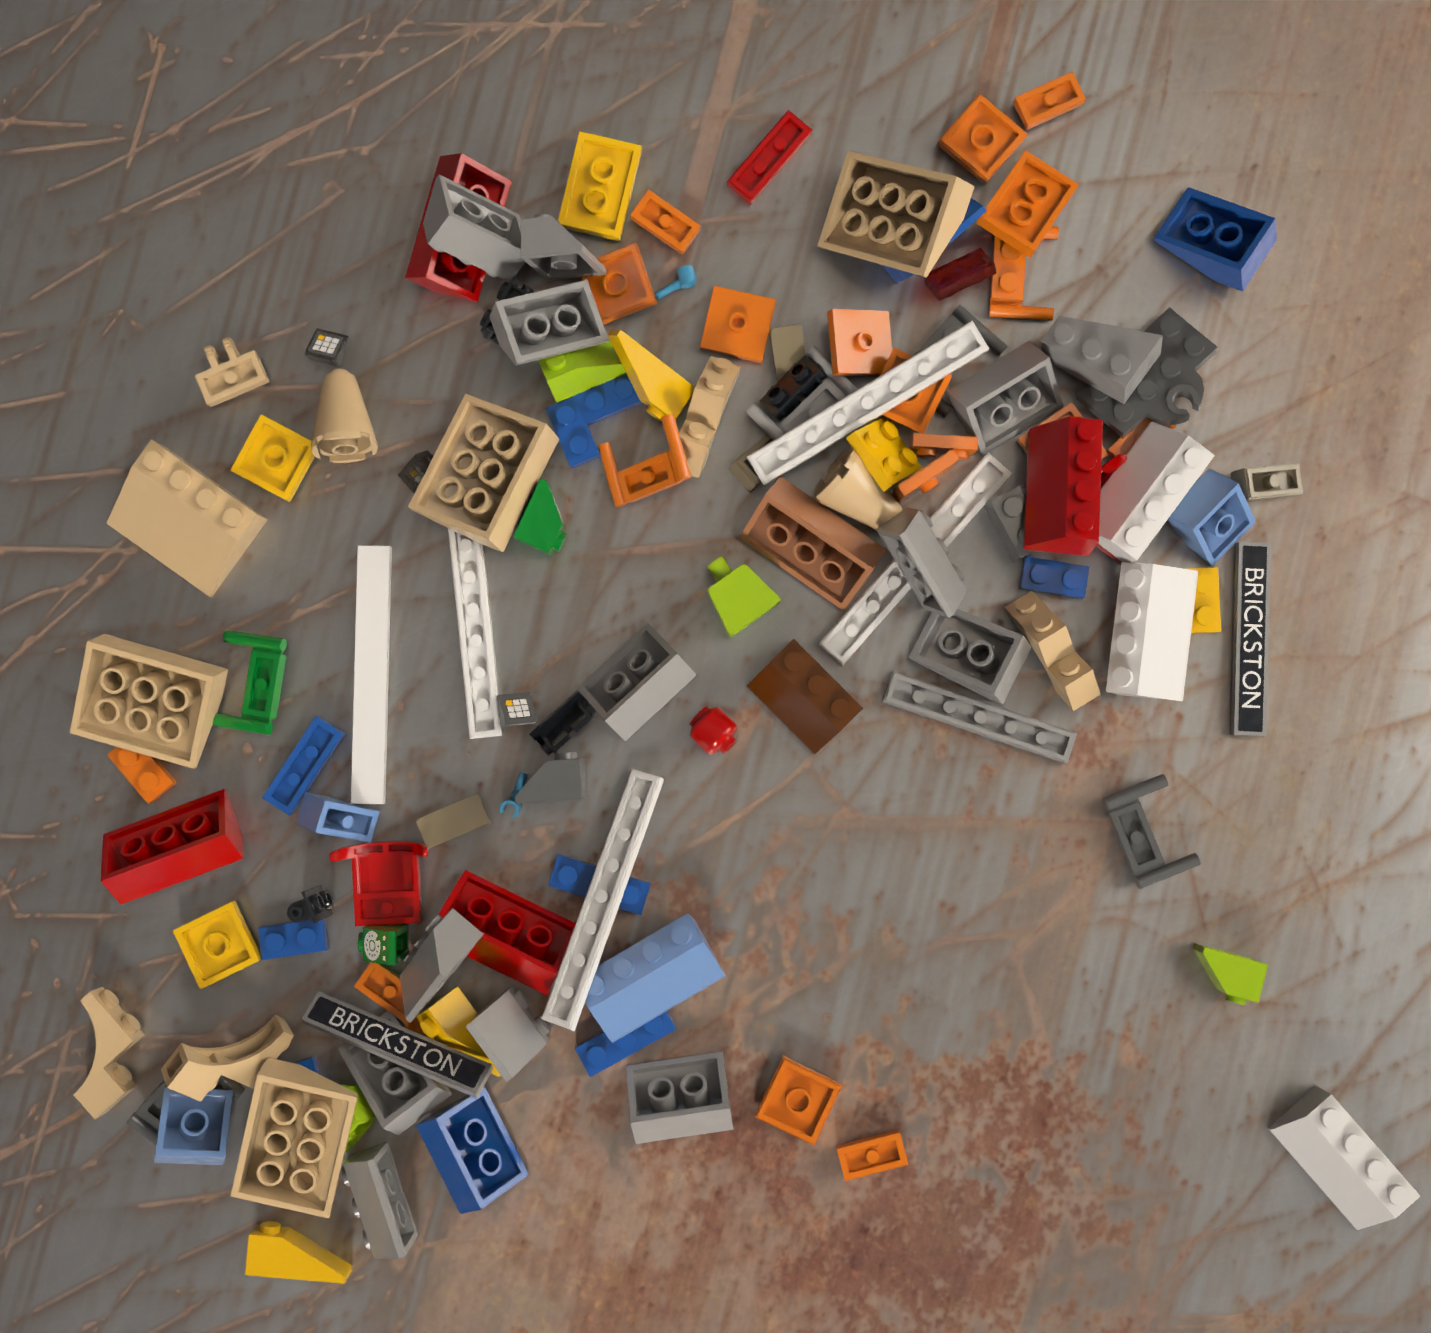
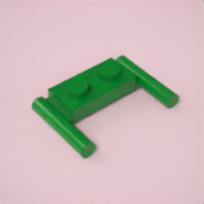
M226 630L223 634V641L225 643L250 646L253 649L251 650L241 717L217 713L213 719V726L270 735L273 731L272 719L277 718L287 655H283V651L287 647V641L283 638Z

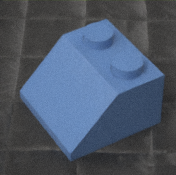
M1210 468L1201 478L1196 480L1168 518L1174 533L1210 567L1256 523L1239 483Z
M164 1087L154 1163L223 1165L226 1157L233 1090L213 1089L200 1102Z

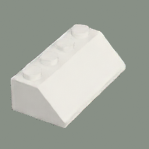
M1150 422L1126 454V462L1108 478L1101 488L1098 544L1122 562L1131 563L1137 561L1215 455L1189 435L1158 423Z
M1121 562L1106 692L1124 696L1183 702L1198 571L1157 564Z
M1318 1086L1310 1090L1268 1128L1357 1230L1396 1219L1420 1197L1417 1191L1333 1095Z

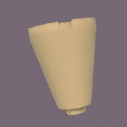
M344 369L331 370L329 374L323 377L311 442L312 453L316 458L321 459L320 454L329 456V462L333 463L362 461L366 459V453L372 451L374 455L378 450V441L356 377Z
M853 448L846 449L827 469L829 473L825 480H819L811 496L818 503L875 530L902 511L901 505L889 490L882 491Z

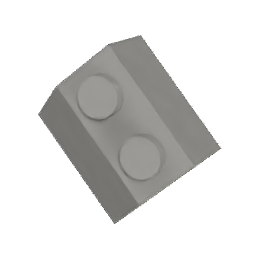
M536 214L534 218L522 219L520 257L544 279L548 281L606 275V268L553 216L549 214Z

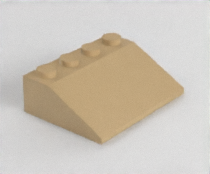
M847 151L817 247L927 278L964 220L975 186L957 176Z
M465 394L408 508L469 539L504 552L559 438L547 423Z
M151 439L132 465L106 523L203 593L212 597L268 519L174 452Z
M108 634L90 639L86 644L70 734L195 769L212 728L214 716L217 714L222 701L228 669Z
M267 1058L257 1074L230 1197L329 1219L358 1094L302 1065Z

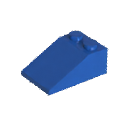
M1188 187L1155 235L1154 240L1212 280L1243 292L1277 241L1276 218Z

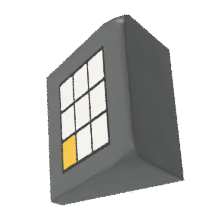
M530 692L497 695L500 727L537 723Z

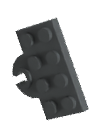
M1170 307L1143 331L1163 335L1161 354L1125 404L1088 384L1076 393V399L1100 420H1103L1122 439L1146 418L1168 428L1171 425L1188 421L1190 417L1188 411L1176 407L1173 403L1179 397L1189 399L1192 409L1199 411L1202 405L1205 389L1202 378L1197 373V370L1217 353L1218 347Z

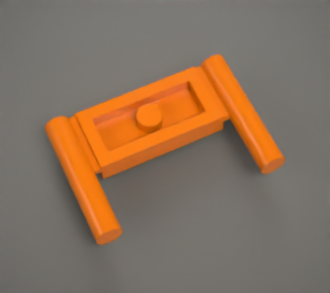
M1052 226L1044 239H1057L1059 226ZM993 235L988 317L1052 321L1054 308L1022 306L1026 255Z
M674 414L661 417L670 450L619 472L610 442L598 445L615 507L627 505L629 502H636L692 478Z

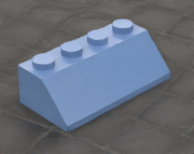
M687 913L600 964L595 972L585 1003L609 1040L614 1043L724 978L726 975L696 920Z

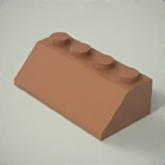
M781 476L765 494L739 536V539L843 611L887 550Z

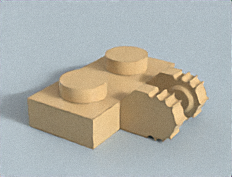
M230 336L222 340L230 360L221 363L217 350L212 344L204 348L211 368L195 375L206 404L210 407L270 382L258 353L252 350L240 356Z

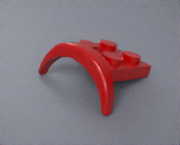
M381 841L346 846L330 852L329 859L332 862L345 859L352 860L355 926L413 924L423 921L419 856L428 857V847L425 844L416 841Z

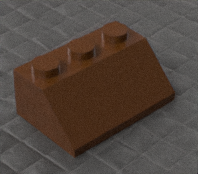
M795 639L747 685L814 754L834 738L863 709Z

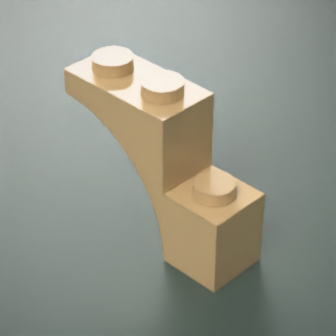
M710 356L694 388L686 420L679 432L690 474L697 478L700 477L707 462L721 417L741 367L725 358Z
M1032 590L1005 606L1008 617L1022 632L1043 664L1056 693L1073 711L1101 694L1093 669L1075 652L1066 625Z
M103 987L90 991L80 1000L93 1023L96 1050L90 1073L74 1096L94 1119L107 1113L137 1086L132 1080L133 1077L130 1071L123 1065H119L116 1061L145 1035L140 1030L141 1026L138 1020L132 1015L126 1014L118 1005L119 1000L116 995L110 990H105Z
M275 1014L259 1031L231 1045L216 1048H200L180 1043L161 1068V1072L167 1088L200 1102L209 1091L216 1087L221 1075L254 1089L257 1074L267 1058L277 1059L289 1047L294 1035L286 1019Z

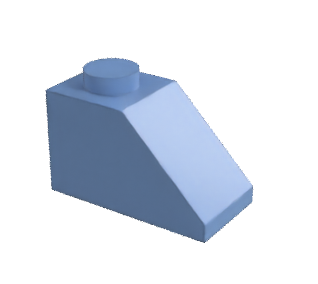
M305 792L296 824L315 833L370 843L380 811L351 804L337 798Z

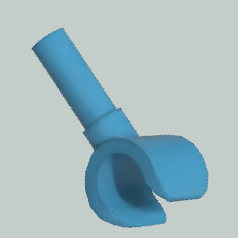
M692 265L678 268L679 280L673 281L655 292L657 298L661 299L676 289H686L695 286L697 278Z
M520 772L511 796L500 806L501 814L504 813L508 803L515 806L516 811L513 818L520 813L522 804L515 803V796L523 788L528 774Z

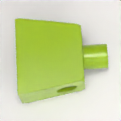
M721 556L706 567L717 581V583L707 589L708 595L730 638L781 602L779 596L745 563L732 571Z

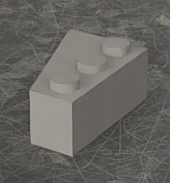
M1059 316L1041 340V351L1049 356L1052 365L1125 404L1160 356L1163 335Z

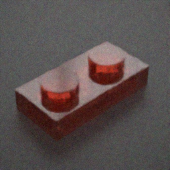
M980 247L930 271L927 278L924 277L925 285L940 301L967 287L982 282L984 279L997 274L995 263Z

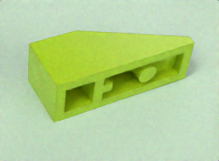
M611 341L538 360L556 403L627 374Z

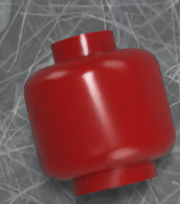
M707 706L704 707L689 723L692 727L690 737L709 755H713L718 751L725 754L737 742L734 738L738 729L736 723L719 707L711 709Z

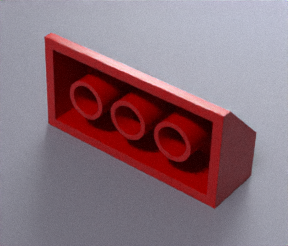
M462 153L443 155L439 157L405 278L431 291L471 302H478L486 272L472 264L466 265L457 257L446 252L434 250L427 242L423 226L435 179L438 175L505 207L512 181Z
M1069 416L1029 429L1023 549L1089 556L1099 542L1103 420Z
M219 790L103 834L100 881L120 905L244 859L243 835L226 790Z
M465 870L438 915L444 918L453 908L483 933V936L467 957L548 995L557 977L576 923Z

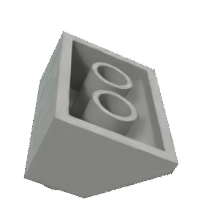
M438 175L435 179L423 222L428 244L438 252H446L457 257L466 265L472 264L484 270L488 275L494 278L500 277L508 282L525 264V261L520 257L522 223L520 215Z
M588 280L496 301L489 316L500 347L515 365L606 343L609 340Z
M1030 341L947 390L954 412L970 437H978V451L982 456L1064 406L1049 356Z
M907 507L876 530L922 607L949 618L954 615L967 593L962 583L964 576L956 565L950 563L946 556L949 553L946 545L940 538H936L930 529L933 524L929 516L922 510Z
M647 623L577 689L603 720L624 741H627L697 674L656 630Z
M453 908L444 918L440 915L435 917L426 928V932L416 942L415 947L403 960L407 966L400 974L405 1019L410 1023L449 980L483 936L482 932Z
M723 1051L626 1066L630 1124L636 1144L734 1130Z
M388 1142L350 1154L343 1162L342 1177L346 1186L351 1187L354 1196L352 1199L353 1211L357 1218L361 1217L364 1226L362 1233L363 1241L368 1250L371 1249L374 1259H400L405 1257L416 1240L418 1233Z

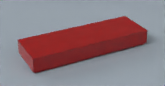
M788 110L727 180V186L751 205L812 135L813 129Z

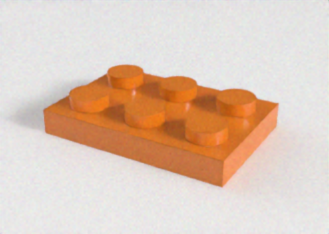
M1025 150L985 208L987 211L979 217L976 224L1031 258L1079 184Z

